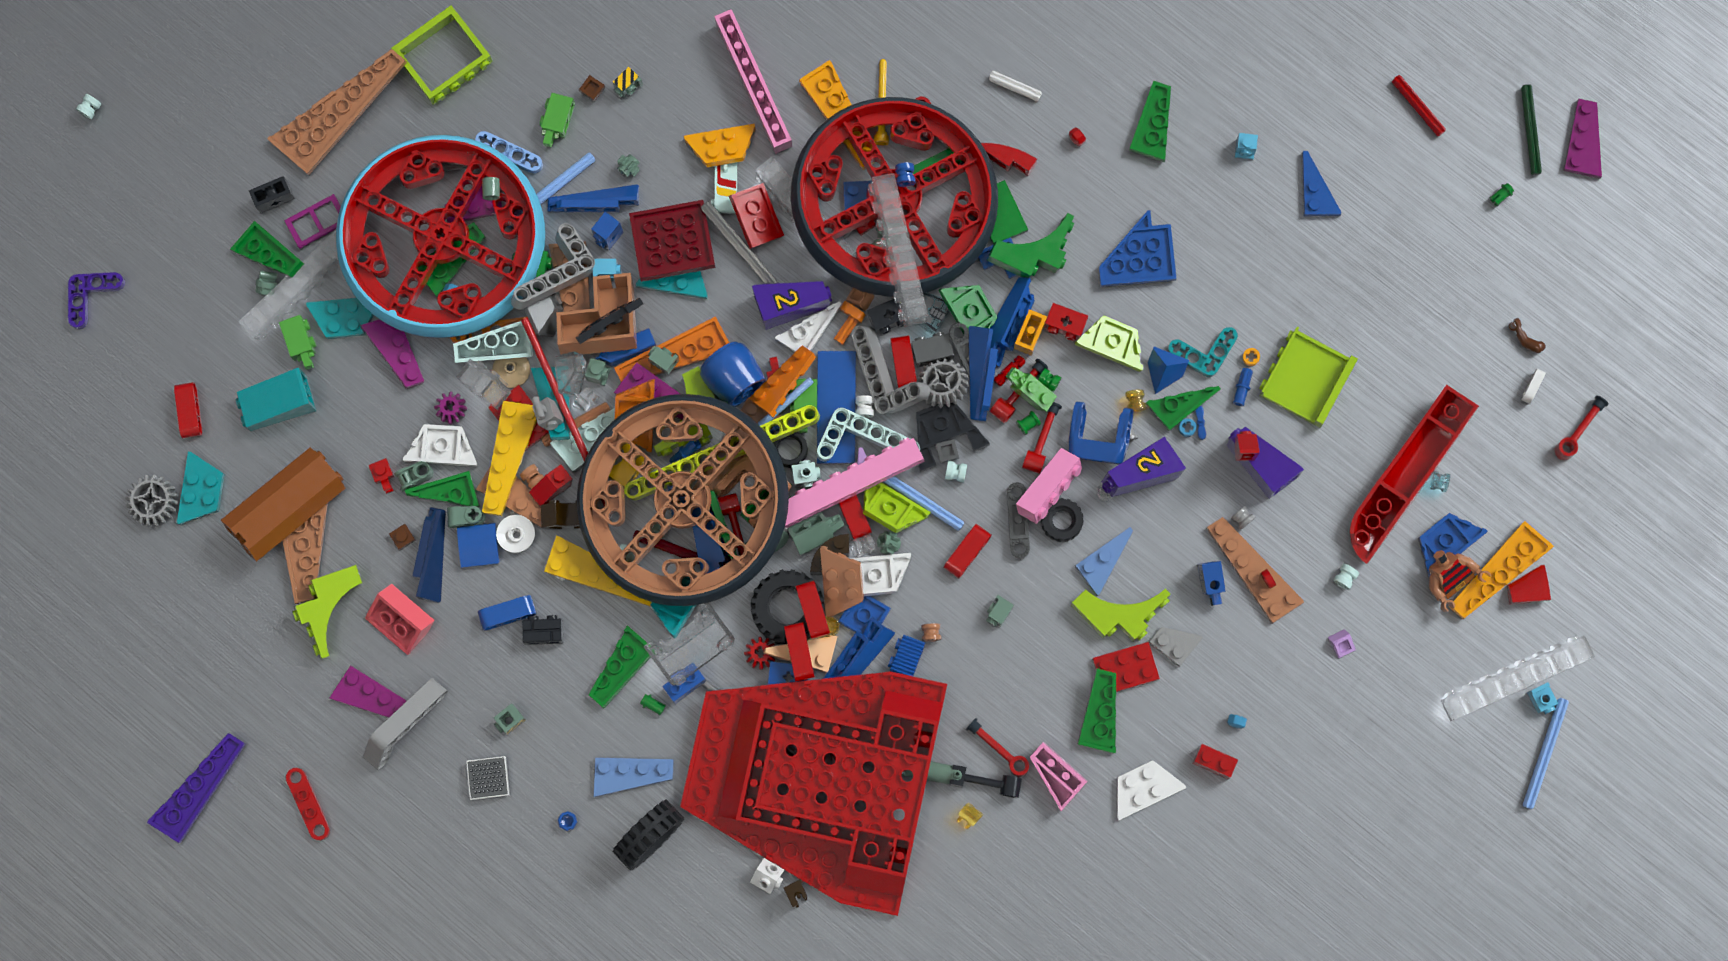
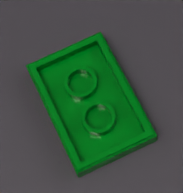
M1005 180L997 183L998 211L995 226L990 237L993 245L997 240L1003 241L1028 232V227Z

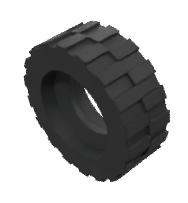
M1060 498L1055 505L1050 507L1046 517L1041 519L1042 530H1044L1045 535L1057 542H1068V540L1074 539L1080 533L1084 522L1081 508L1070 499ZM1059 511L1069 513L1072 519L1071 525L1067 529L1056 528L1053 524L1055 513Z

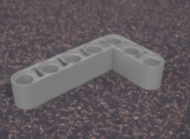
M567 223L561 224L555 236L556 243L569 262L518 286L511 298V304L514 308L524 309L591 274L595 260L572 225ZM561 233H565V234H567L569 237H565V236H563ZM571 249H577L579 252H574ZM581 264L588 265V268L583 267ZM565 272H570V273H572L573 275H572V276L567 275ZM549 280H554L557 283L553 284ZM533 288H538L541 291L537 292ZM517 296H522V297H524L525 299H524V300H520V299H518Z
M856 326L853 328L851 333L852 340L877 412L881 414H894L928 398L930 388L926 383L911 382L895 390L875 330L869 326Z
M434 678L430 679L370 736L363 758L377 770L381 769L389 760L394 744L434 708L448 691Z

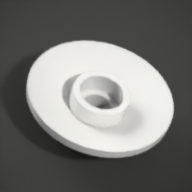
M510 515L504 518L498 525L496 537L504 550L511 553H519L532 545L535 538V529L531 521L526 517ZM515 532L520 533V536L518 538L513 537V534Z

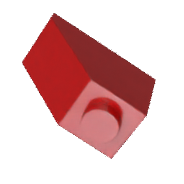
M1241 431L1235 437V460H1256L1259 455L1257 434H1251V431Z
M559 465L546 474L529 491V494L541 508V505L547 504L548 501L571 487L573 478L562 465Z

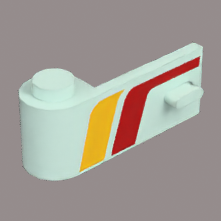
M737 162L715 166V199H711V204L720 214L735 213L729 196L737 193Z

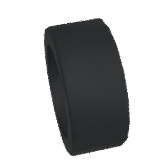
M799 432L772 442L777 451L781 441L786 438H794L800 443L801 451L795 459H784L779 454L784 467L792 468V465H798L800 461H804L807 457V442Z

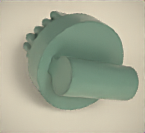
M260 271L259 278L256 279L255 292L261 295H274L278 284L276 282L277 273Z

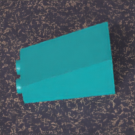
M299 367L237 392L236 404L243 413V416H240L243 427L250 431L316 412L307 376Z

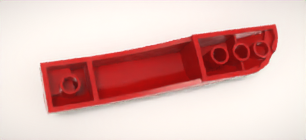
M1447 384L1354 514L1350 527L1351 542L1356 554L1366 564L1369 563L1479 408V405Z

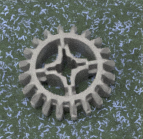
M945 358L943 362L937 359L935 364L930 362L929 367L924 366V372L919 373L920 378H918L917 382L926 383L930 388V395L925 399V402L927 404L931 402L933 407L939 404L940 408L943 407V404L950 407V403L957 404V399L962 400L963 395L967 393V388L969 387L968 375L964 367L961 368L959 363L955 364L953 359L950 362H947Z
M145 475V481L138 478L139 484L132 483L134 489H128L127 491L131 496L125 497L127 501H130L126 504L127 508H131L128 513L133 515L135 521L139 520V523L142 525L146 522L147 526H151L152 523L158 526L159 520L166 523V516L172 518V515L169 514L170 511L176 512V509L172 507L178 504V501L173 500L178 497L177 493H173L176 488L170 486L171 482L169 480L165 481V478L162 476L158 478L156 475H153L150 478L148 475ZM157 486L164 490L166 499L158 496ZM148 488L146 494L141 495V493ZM152 497L156 500L152 504L148 502ZM138 502L145 504L146 515L141 513ZM163 506V508L156 513L157 508Z

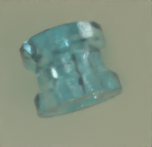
M1434 471L1430 489H1440L1446 493L1450 482V474H1440L1439 471Z

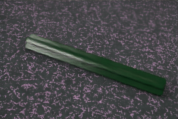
M1526 84L1521 87L1530 170L1532 175H1539L1542 173L1533 89L1531 84Z

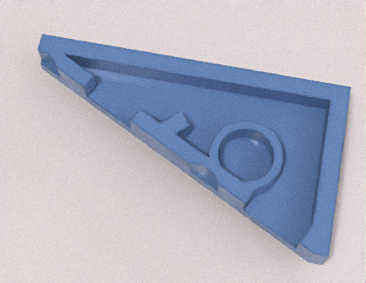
M1131 527L1075 566L1096 596L1101 593L1133 532Z

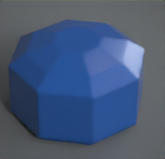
M569 811L561 813L558 818L559 827L566 831L573 830L578 823L576 815Z

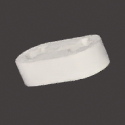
M1536 368L1522 395V401L1528 404L1532 402L1546 372Z

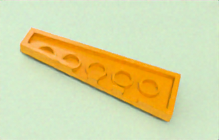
M830 60L799 79L800 84L826 120L852 105ZM859 131L853 132L855 136L862 135ZM848 139L843 142L859 166L862 170L866 169ZM869 147L862 148L865 152L871 151Z
M1524 521L1481 569L1482 571L1490 572L1491 577L1483 573L1482 579L1486 582H1480L1478 575H1476L1454 599L1455 608L1452 610L1462 619L1466 618L1554 546Z

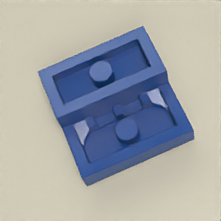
M496 523L457 527L461 568L497 564L500 562Z

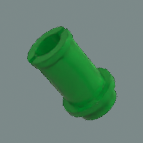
M1509 183L1502 184L1501 188L1489 199L1492 203L1495 202L1494 205L1498 207L1508 196L1511 197L1513 195L1514 189Z
M645 694L640 702L643 705L642 708L646 707L660 716L666 704L652 698L651 694Z

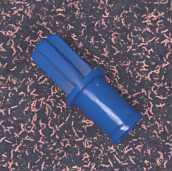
M1243 368L1241 371L1239 382L1235 386L1237 389L1234 401L1232 402L1234 405H1245L1247 392L1251 389L1249 385L1253 370L1249 368Z
M689 441L685 446L679 447V451L669 459V462L672 464L691 456L701 448L700 441Z

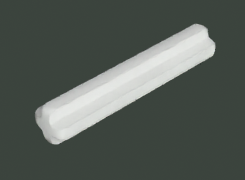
M992 71L989 76V81L1034 101H1039L1042 95L1041 91L996 71Z

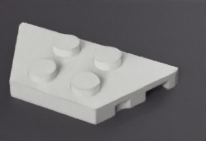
M424 424L419 431L418 437L411 444L410 450L403 457L404 462L417 463L423 461L429 464L477 467L476 459L464 429L460 426Z
M911 553L849 558L861 562L864 596L897 593L910 562Z
M1153 760L1117 777V819L1119 821L1186 789V786Z

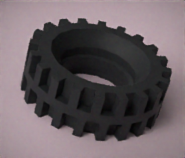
M782 569L777 573L768 574L769 576L762 579L758 587L754 589V594L751 598V614L757 629L765 638H769L776 644H787L784 626L787 625L779 623L771 615V599L781 590L791 589L797 591V585L813 581L805 573H799L793 569L790 571ZM815 583L823 611H825L824 598L821 589ZM803 615L802 618L794 624L803 622L806 638L810 639L811 636L808 630L805 616Z
M665 799L632 826L613 848L612 852L630 871L634 870L670 838L682 824L684 817Z

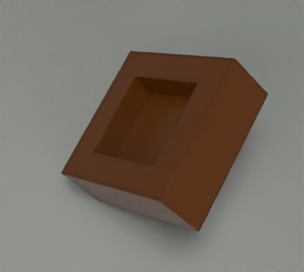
M589 75L579 88V92L595 102L605 89V85Z
M406 524L389 533L399 551L416 541Z

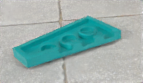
M569 366L550 367L570 410ZM542 367L531 368L540 401L549 397L557 402ZM563 414L564 422L559 424L557 428L549 430L551 440L570 439V429Z

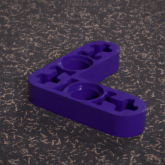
M116 272L76 274L71 276L68 281L69 324L79 330L86 327L88 322V293L119 291L125 286L123 276ZM95 278H100L102 281L99 287L92 286V281ZM115 278L120 281L116 283V286L111 282L106 283V279L108 281H115ZM77 280L82 282V284H79V291L81 293H77V287L74 285V283H77ZM81 297L83 303L78 307L74 306V299ZM75 311H79V317L82 319V321H79V324L74 322L77 319Z

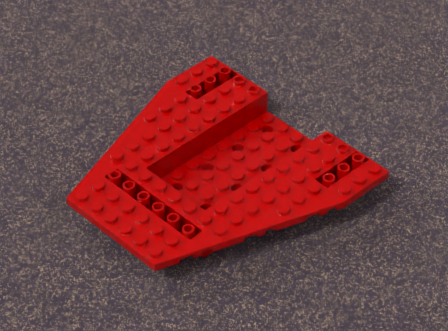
M882 672L706 691L680 807L833 898L835 901L841 904L898 916L948 684L895 672ZM789 745H795L797 747L796 755L789 756L786 753V748ZM828 753H832L836 757V761L832 765H828L824 760L825 755ZM865 762H872L874 764L873 772L866 773L863 770ZM905 770H910L913 773V779L909 782L902 779V773ZM782 783L786 784L789 788L786 795L778 793V786ZM819 792H824L827 795V801L823 804L818 803L816 800V795ZM859 800L864 801L866 804V809L863 812L855 810V803ZM896 809L904 811L905 817L903 820L898 821L894 818L893 813Z

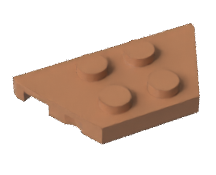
M821 546L826 618H830L863 602L861 562L849 559L841 553H834L828 550L826 546Z

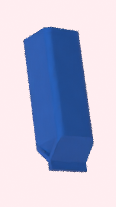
M648 328L636 333L637 349L601 352L595 358L613 367L652 349L656 344Z

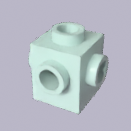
M804 460L800 461L798 465H792L795 488L803 487L809 489L813 487L812 484L817 482V479L821 478L820 468L815 467V462Z

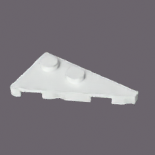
M837 302L828 306L827 309L810 316L803 320L802 323L791 327L790 330L777 335L775 340L793 352L802 345L812 351L839 311L842 303Z

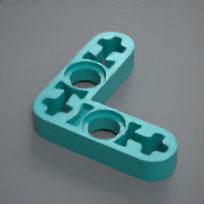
M1232 327L1224 328L1207 355L1179 339L1170 342L1168 352L1181 357L1183 353L1180 351L1173 352L1174 348L1172 347L1180 345L1181 351L1185 352V349L1188 350L1185 354V359L1188 360L1189 354H1196L1198 356V361L1196 363L1189 362L1188 367L1205 377H1213L1235 344L1238 333ZM1230 332L1232 333L1231 337L1233 339H1229L1227 344L1225 345L1223 344L1226 338L1224 333L1228 334ZM1215 348H1222L1224 355L1217 357L1214 354ZM1212 359L1217 361L1212 367L1214 371L1210 370L1207 372L1205 365L1209 366Z

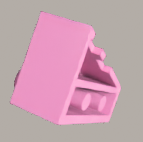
M1045 742L1030 756L1060 811H1062L1088 780Z

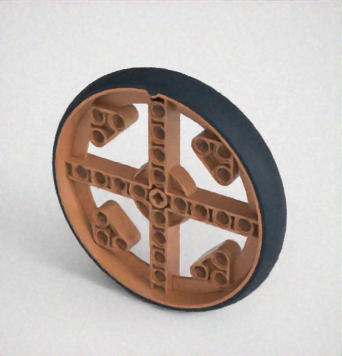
M675 394L656 397L644 401L619 415L604 429L592 445L584 461L577 489V514L580 529L588 550L599 567L610 579L627 592L653 603L670 606H694L709 603L732 594L746 585L763 569L774 554L782 537L788 515L789 495L786 472L778 451L769 436L752 418L738 408L715 398L702 395ZM677 414H683L684 416L680 423H676L674 420ZM698 423L716 428L727 435L693 473L677 471L668 475L632 443L638 436L657 427V436L664 442L696 441L703 435V429ZM696 426L698 428L697 434L689 435V429ZM665 428H670L671 430L668 437H662V431ZM732 438H739V444L737 446H730V441ZM625 444H630V451L628 453H622V447ZM742 449L750 458L757 474L756 476L750 472L745 473L740 480L742 512L749 519L758 517L755 529L746 545L709 512L711 493L708 486ZM720 452L726 453V458L723 461L717 460V455ZM619 456H622L656 487L654 506L657 513L623 551L615 541L608 525L609 523L614 527H619L625 522L624 487L617 481H608L611 469ZM638 457H644L645 459L644 464L641 466L636 465ZM707 466H712L713 473L706 476L704 469ZM657 469L659 472L658 477L651 479L650 472ZM749 477L755 479V483L751 487H747L745 484L746 479ZM699 481L700 487L697 490H692V482ZM667 482H672V490L665 492L664 485ZM617 485L618 492L615 495H611L610 488ZM768 490L769 497L761 500V491ZM686 495V502L684 504L680 503L679 497ZM599 500H605V507L603 509L597 508ZM751 504L755 505V513L748 514L746 511L747 507ZM695 508L701 509L699 517L692 516V511ZM673 509L674 516L671 519H666V511ZM618 512L619 520L612 522L611 515ZM711 520L715 521V528L707 530V523ZM660 524V532L653 533V525ZM698 525L733 557L730 562L711 573H708V563L701 558L666 560L662 565V572L666 576L652 573L638 565L671 527L684 529ZM728 533L730 540L727 543H722L720 540L721 536ZM642 538H647L648 540L645 548H640L639 541ZM743 546V555L736 556L735 549ZM633 552L635 559L629 563L626 561V556L628 553ZM698 562H702L704 565V569L701 572H696L694 569ZM670 564L676 565V571L673 574H669L667 571ZM684 577H689L691 580L690 585L687 587H683L681 583Z

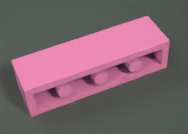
M1061 448L1016 503L1018 514L1036 524L1041 519H1044L1050 507L1057 503L1062 492L1069 488L1074 477L1081 473L1080 458Z

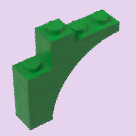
M1067 213L1055 231L1035 242L1013 244L997 240L989 253L987 261L1024 278H1029L1031 275L1035 276L1039 266L1053 273H1056L1059 269L1062 270L1067 259L1064 258L1066 252L1060 249L1064 248L1067 242L1065 236L1067 232H1071L1075 224L1072 222L1074 216Z

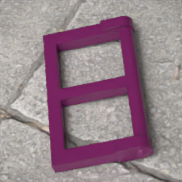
M334 194L284 220L299 249L336 230L337 223L324 229L314 212L332 202L339 214L341 205ZM310 214L320 232L302 241L292 223Z

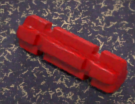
M1018 355L1014 362H1010L1001 371V374L994 378V382L999 387L1002 386L1005 380H1008L1006 375L1012 367L1021 368L1026 362L1025 359Z

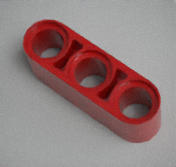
M910 336L890 338L898 388L911 382H917Z
M195 383L175 385L177 417L182 439L201 436L202 425Z
M857 495L838 503L854 540L872 533Z
M976 523L943 568L959 579L989 541L992 534Z
M814 580L797 585L796 590L811 639L830 634Z
M803 622L784 626L795 682L815 678Z

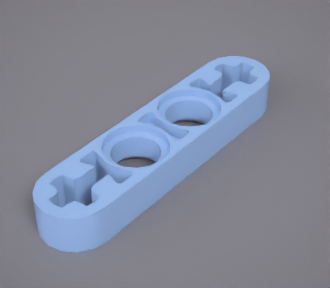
M481 131L476 135L475 140L481 142V138L487 137V140L492 143V148L496 149L497 145L504 144L506 150L502 154L516 166L530 173H538L542 170L543 162L538 155L486 131ZM521 152L523 156L521 160L516 161L512 158L513 154ZM526 157L531 162L537 160L538 166L531 168V164L526 161Z

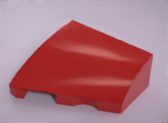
M1540 565L1507 585L1509 605L1551 600L1545 565Z

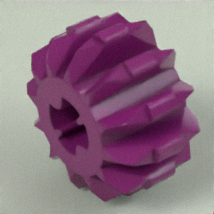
M452 391L449 392L448 397L442 393L444 399L437 398L436 401L440 405L434 406V409L438 411L436 416L441 417L443 423L447 419L449 424L453 423V419L457 423L460 422L458 417H465V414L461 411L467 410V407L464 405L465 399H460L461 395L459 393L454 396ZM449 405L453 406L452 411H449Z

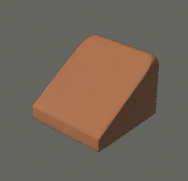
M853 288L846 301L862 311H866L875 296Z

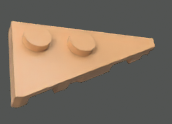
M838 636L807 641L813 669L825 673L829 671ZM788 644L768 647L763 651L764 654L791 662Z

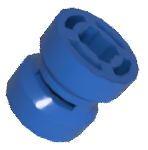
M904 162L895 165V172L898 174L896 178L897 186H913L916 183L913 176L914 164Z

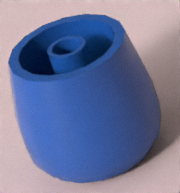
M730 342L711 354L700 368L701 378L712 393L721 401L734 407L745 402L748 397H751L766 382L757 361L743 343Z

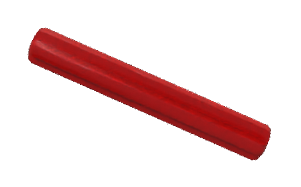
M1401 75L1396 76L1392 80L1394 86L1437 136H1441L1446 131V128Z

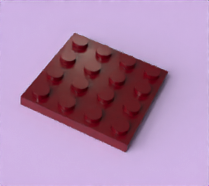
M703 200L629 213L641 282L716 268L707 217L701 209V206L704 204Z

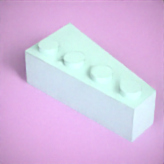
M521 321L453 344L455 363L533 356V347Z

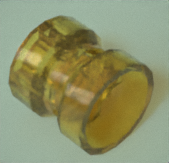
M1137 389L1125 392L1126 399L1129 401L1127 408L1133 409V412H1141L1147 409L1146 403L1143 400L1145 397L1144 390Z
M832 616L825 617L830 634L825 635V637L836 636L839 632L838 620Z

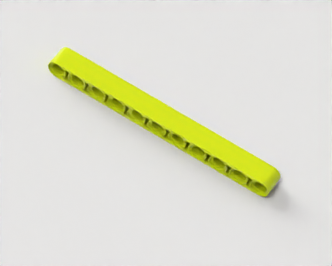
M807 405L760 425V427L769 436L770 440L775 442L816 424L819 421L820 414L816 407ZM812 410L815 412L813 419H806L805 416L808 411ZM791 418H796L798 421L795 427L788 426V421ZM773 426L780 427V431L776 435L770 433ZM732 438L730 441V446L735 447V444L739 441V438ZM718 444L661 469L666 473L668 471H673L674 473L683 471L682 468L685 464H691L690 472L693 473L699 467L700 459L703 456H709ZM742 449L734 459L746 454V452ZM717 455V460H718V461H723V460H725V458H726V456L723 457V458H720V457H718V455ZM707 466V467L704 469V472L707 471V470H709V469H712L713 467H712V466ZM658 470L650 473L651 479L658 477ZM642 476L627 483L624 492L627 497L636 501L654 494L656 487L648 488V480ZM667 482L664 485V489L672 486V482ZM637 486L639 489L638 493L635 496H631L630 489Z

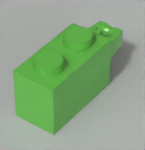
M551 93L550 98H547L545 116H541L539 124L542 128V135L545 136L543 140L544 146L552 148L554 139L559 137L565 138L575 106L573 98L556 93Z
M297 315L279 322L290 357L294 361H303L306 370L314 368L311 357L315 356L314 348L317 345L314 337L309 335L308 330H311L308 320H304L301 315Z
M1012 367L1006 375L1012 383L1010 388L1036 410L1047 412L1057 398L1052 391L1030 373H1024Z
M797 379V385L793 390H790V393H792L806 379ZM812 379L814 383L797 397L794 403L790 404V412L807 405H812L817 409V379ZM812 410L808 411L805 416L806 419H813L815 412ZM808 427L800 430V433H808Z

